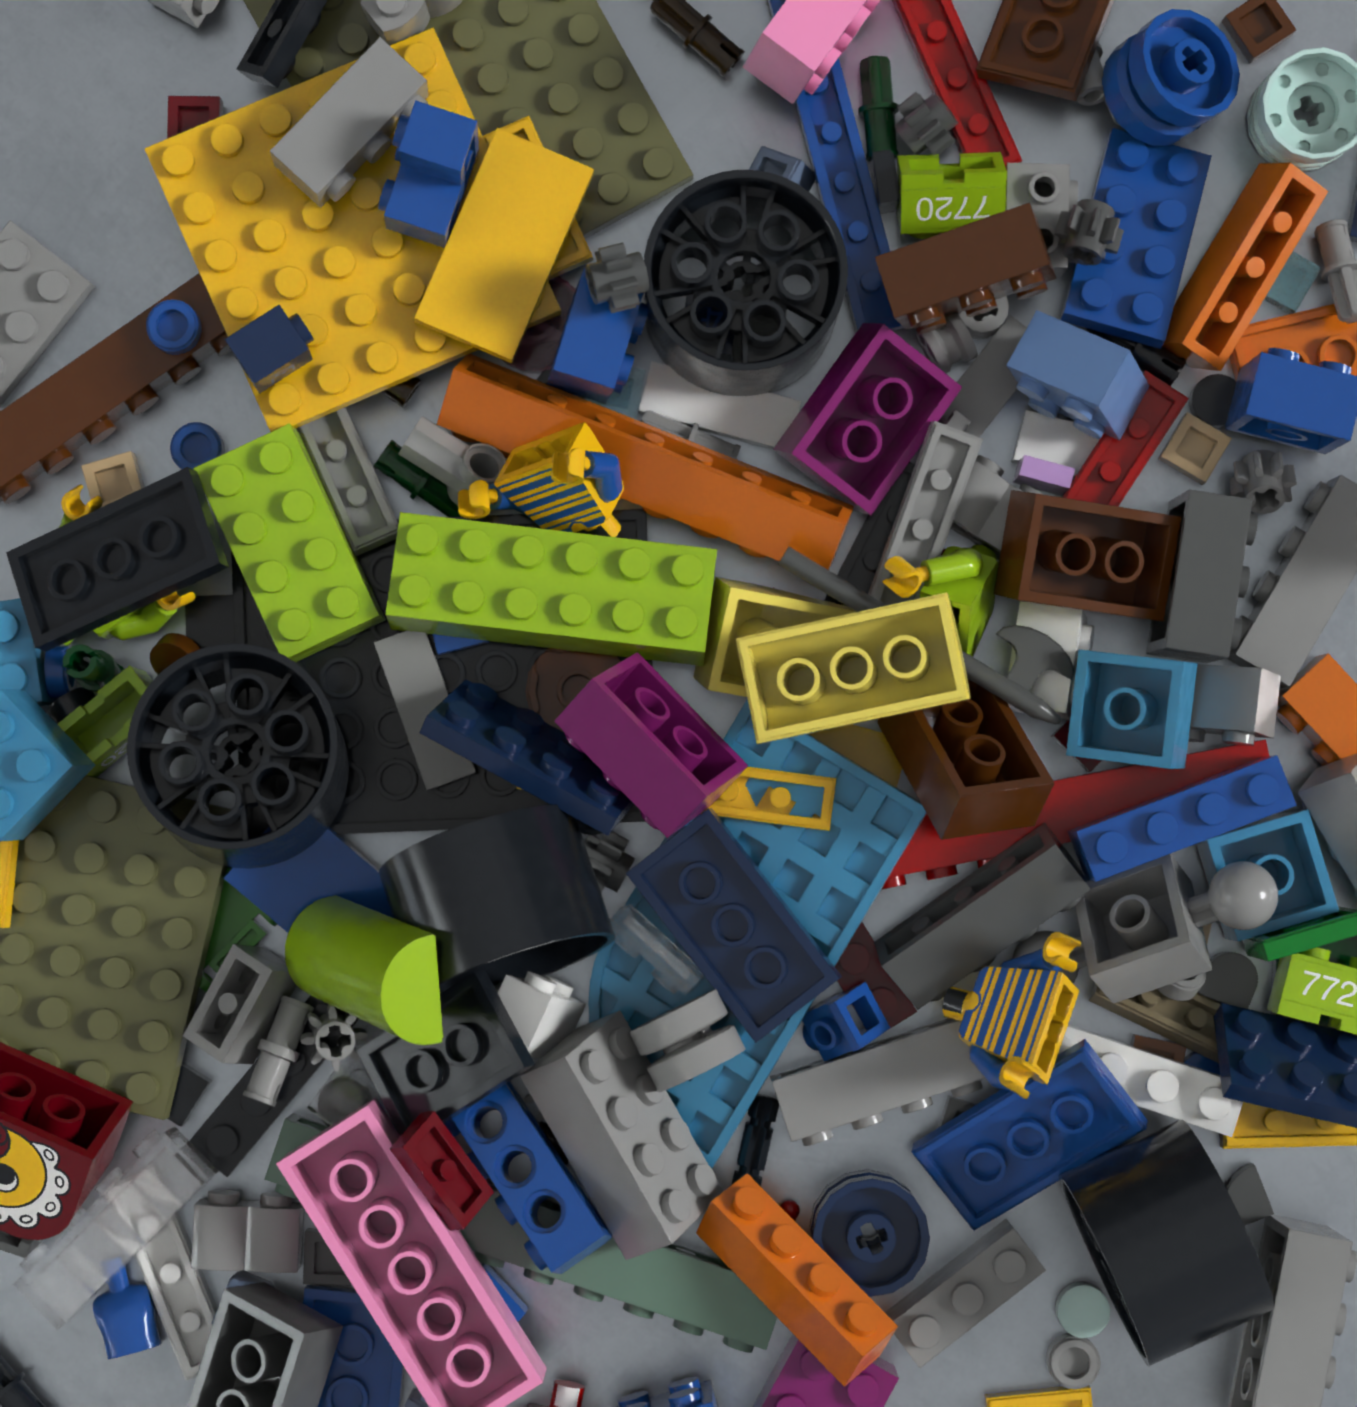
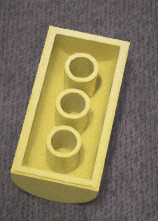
M947 592L735 638L756 744L970 700V690L962 648Z

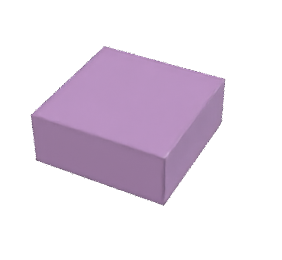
M1024 455L1017 464L1013 483L1019 485L1022 483L1027 484L1034 489L1062 496L1070 489L1075 468Z

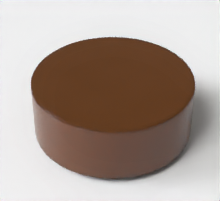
M169 633L164 635L152 648L150 663L154 671L159 675L173 662L191 652L199 650L200 647L185 635Z

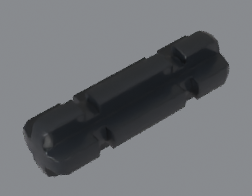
M758 1094L750 1106L748 1116L751 1119L750 1122L745 1123L737 1158V1165L740 1167L739 1171H734L732 1184L748 1173L761 1186L762 1176H759V1173L764 1171L773 1134V1128L770 1125L771 1122L776 1121L779 1108L777 1099Z

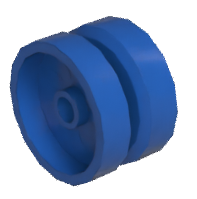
M1171 9L1153 18L1137 34L1129 37L1114 49L1105 62L1102 85L1106 104L1116 122L1132 137L1152 146H1170L1186 138L1199 129L1202 124L1212 120L1229 107L1237 95L1240 72L1236 53L1226 35L1210 19L1191 10Z

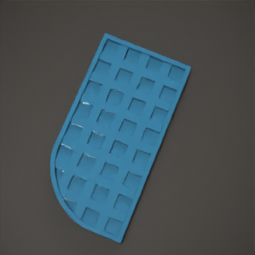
M747 699L723 740L743 759L748 767L837 778L830 831L719 816V818L835 967L927 813L920 801L809 734L756 744ZM749 778L745 784L756 807L769 786L773 789L784 787L790 792L791 800L796 802L789 815L812 818L816 814L821 817L824 787ZM679 829L677 832H675L674 834H672L670 837H668V838L665 837L664 840L662 841L661 845L664 844L666 841H668L671 837H673V836H674L676 833H678L681 829ZM636 887L612 926L615 933L614 941L600 950L594 961L588 1000L589 1023L620 1010L632 1030L714 989ZM815 998L757 1043H755L723 1001L728 1013L710 1027L713 1031L728 1025H734L746 1050L722 1064L666 1090L711 1168L717 1163ZM661 1050L649 1054L647 1058L650 1063H653L663 1056L664 1052Z

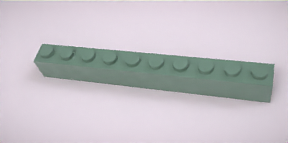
M293 1113L285 1118L264 1179L276 1183V1192L298 1199L276 1163L286 1154L327 1129L328 1126L326 1124ZM488 1179L486 1181L494 1193L465 1229L460 1230L481 1263L503 1268L504 1263L508 1262L525 1268L523 1275L531 1280L553 1285L554 1279L573 1284L575 1285L573 1292L589 1300L602 1302L604 1296L624 1302L623 1309L639 1317L652 1319L654 1312L674 1319L673 1326L689 1334L702 1336L704 1329L724 1336L722 1342L725 1345L739 1351L752 1353L754 1346L767 1350L777 1317L720 1258L673 1243L626 1260L614 1238H612L563 1274L551 1273L548 1267L541 1271L532 1261L524 1247V1243L530 1240L519 1222L512 1226L505 1219L494 1200L501 1194L494 1183ZM549 1200L543 1201L537 1212L539 1223L544 1228L554 1226L560 1218L561 1207L558 1203Z

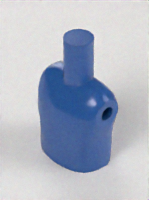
M123 1255L103 1260L109 1290L97 1296L92 1307L97 1326L103 1336L107 1359L126 1356L161 1345L162 1342L156 1324L155 1304L147 1285L129 1283Z

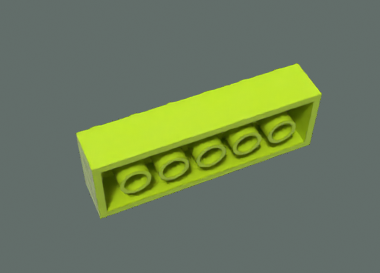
M400 512L385 615L391 630L415 631L426 634L630 657L638 652L646 660L704 666L717 549Z

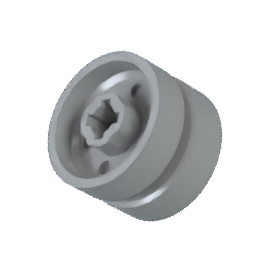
M713 989L629 1031L640 1056H647L661 1050L664 1052L663 1056L647 1067L658 1093L688 1081L746 1050L734 1025H728L713 1031L710 1027L728 1013L717 989Z

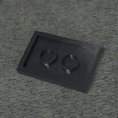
M486 970L474 971L440 994L443 1027L441 1043L431 1045L413 1044L385 1031L356 1050L400 1136L421 1112L435 1111L442 1122L446 1123L535 1065Z

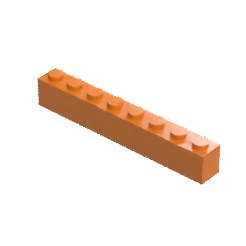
M472 354L466 355L453 368L436 425L451 430V434L458 439L466 442L479 441L489 444L503 453L505 458H508L511 451L516 447L586 422L605 453H613L619 458L621 477L624 482V491L619 500L624 499L642 506V509L653 517L659 519L672 518L690 525V528L695 533L703 537H720L735 543L743 552L754 557H770L780 561L789 546L824 568L830 569L855 506Z

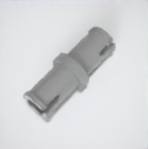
M283 995L266 1040L260 1039L257 1049L261 1053L248 1086L243 1092V1096L275 1107L277 1103L276 1099L291 1062L297 1063L300 1053L296 1052L300 1041V1035L303 1033L308 1021L307 1014L309 1012L312 1013L314 1009L311 1005Z

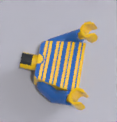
M586 422L514 448L493 484L489 485L484 480H477L470 484L469 490L463 489L458 492V513L464 518L478 519L490 514V509H514L530 517L542 529L574 533L584 530L587 534L616 537L621 530V524L612 515V512L624 491L619 458L613 453H605Z
M1054 932L1047 938L1042 949L1004 961L999 967L986 966L979 971L973 991L951 987L946 992L942 1006L943 1015L950 1019L962 1021L959 1028V1038L970 1047L969 1055L971 1062L991 1086L1013 1091L1023 1099H1027L1030 1092L1025 1090L1024 1087L1029 1078L1048 1085L1079 994V989L1063 972L1058 971L1062 969L1069 972L1076 971L1078 963L1070 959L1069 955L1075 947L1081 946V941L1061 932Z

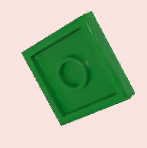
M1339 906V912L1242 940L1247 956L1269 962L1356 936L1357 909Z

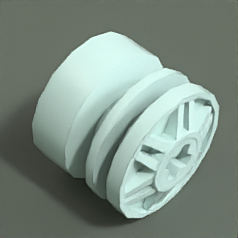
M1325 47L1304 49L1283 60L1253 93L1247 111L1248 135L1258 154L1269 163L1290 162L1302 172L1316 171L1335 161L1343 153L1351 149L1357 143V63L1347 54ZM1301 108L1303 112L1311 111L1314 119L1309 123L1305 119L1296 120L1294 113Z

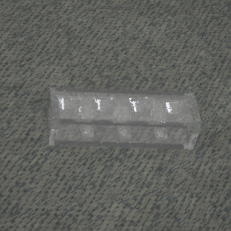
M176 1127L165 1131L162 1135L156 1129L149 1133L132 1151L138 1159L125 1172L117 1167L109 1173L94 1189L100 1197L87 1210L81 1206L69 1225L62 1231L63 1234L50 1247L42 1242L19 1264L25 1272L13 1285L57 1330L70 1322L219 1172Z

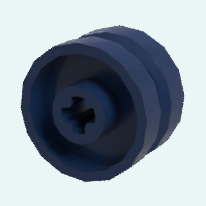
M870 1169L844 1173L826 1185L813 1205L809 1224L811 1238L869 1297L894 1293L911 1282L925 1263L930 1242L926 1215L909 1188L892 1175ZM866 1223H871L874 1229L877 1230V1233L872 1238H863L860 1236L863 1235L860 1227Z

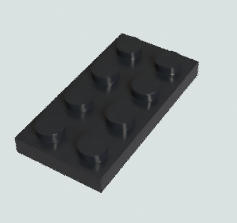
M189 467L6 552L35 648L43 651H49L229 568L199 474Z

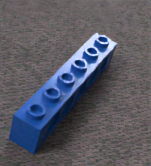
M511 1081L444 1123L454 1137L461 1133L472 1151L467 1153V1156L485 1180L490 1177L501 1194L494 1200L505 1219L512 1226L519 1222L530 1240L524 1243V1247L532 1261L541 1271L548 1267L551 1273L563 1274L613 1238L607 1226ZM498 1110L502 1116L501 1130L494 1137L485 1139L480 1131L481 1119L486 1113ZM526 1154L531 1161V1172L524 1181L514 1183L509 1176V1164L517 1155ZM555 1198L561 1207L560 1218L554 1226L544 1228L538 1221V1208L546 1199Z

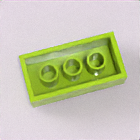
M290 423L193 468L199 474L204 493L280 654L297 662L386 620L359 560L352 550L299 432Z

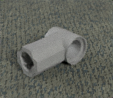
M425 417L420 418L398 453L403 458L445 483L450 499L457 506L458 492L460 490H469L470 484L477 480H484L489 485L493 484L506 462L503 453L497 448L483 443L469 446Z

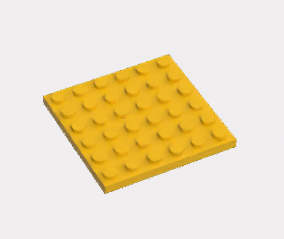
M434 27L390 45L427 80L428 97L425 100L429 105L475 120ZM357 60L144 148L227 336L229 337L269 310L280 305L288 318L297 313L314 338L312 342L307 344L313 360L260 394L244 371L270 432L289 423L296 429L479 350L414 322L416 312L444 248L386 229L385 211L379 210L378 204L386 180L395 181L400 168V162L395 160L396 146H393L391 143L383 156L373 164L366 160L353 174L356 180L350 190L336 202L330 198L321 208L274 166L270 150ZM479 127V152L457 218L488 149ZM395 131L389 137L392 142ZM548 281L527 329L561 315L560 306Z

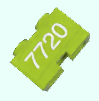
M1001 152L959 153V163L939 164V154L898 155L897 180L900 199L896 208V216L900 234H909L914 238L927 239L939 233H944L1004 212L1006 208L1007 170Z
M129 665L98 690V695L84 706L80 705L57 724L95 764L93 769L87 774L88 776L98 777L127 753V738L134 710L141 696L153 681L146 671Z
M1316 947L1279 959L1266 1010L1318 1025L1322 1014L1330 1017L1329 1027L1357 1035L1356 957L1351 956L1349 966L1330 962L1331 951Z

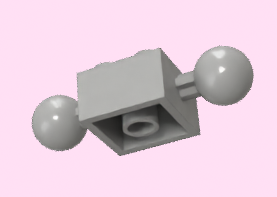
M1172 854L1097 882L1087 881L1091 890L1085 893L1079 903L1075 905L1081 936L1075 937V939L1081 941V946L1075 947L1069 955L1070 959L1078 963L1077 969L1074 972L1064 969L1058 972H1063L1074 983L1079 969L1087 966L1090 978L1114 1004L1211 971L1212 965L1202 926L1221 921L1233 929L1250 930L1263 925L1271 918L1278 904L1276 882L1272 875L1262 866L1253 862L1238 861L1222 867L1211 880L1209 890L1195 896L1192 881ZM1035 932L1030 938L1017 945L1012 959L1042 949L1047 938L1054 932Z

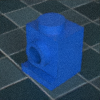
M866 981L824 999L810 1008L802 1020L804 1023L803 1038L806 1044L811 1049L819 1051L824 1062L850 1051H857L890 1029ZM853 1004L865 1028L858 1030L846 1008L847 1006Z

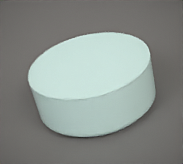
M1076 1282L1065 1287L1057 1297L1055 1305L1056 1316L1059 1323L1069 1334L1078 1338H1090L1099 1334L1108 1324L1110 1306L1105 1295L1096 1286L1086 1282Z

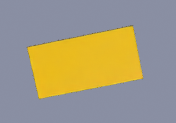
M497 128L416 312L414 322L512 364L592 179L594 169Z

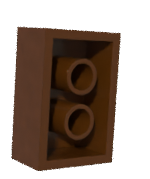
M1030 202L875 257L894 318L906 330L915 328L917 334L931 332L947 325L945 317L962 311L966 312L967 317L991 311L997 307L996 299L1016 293L1018 300L1038 295L1048 290L1046 282L1057 279L1038 219Z
M1011 490L994 595L1020 601L1163 622L1182 517Z
M969 679L970 700L880 718L877 721L941 840L1035 826L1054 786L1053 779L1008 703Z

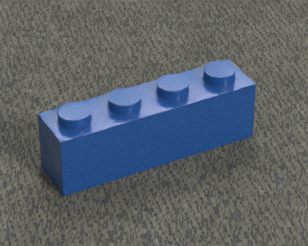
M1278 755L1263 756L1067 832L1086 880L1097 882L1297 806Z

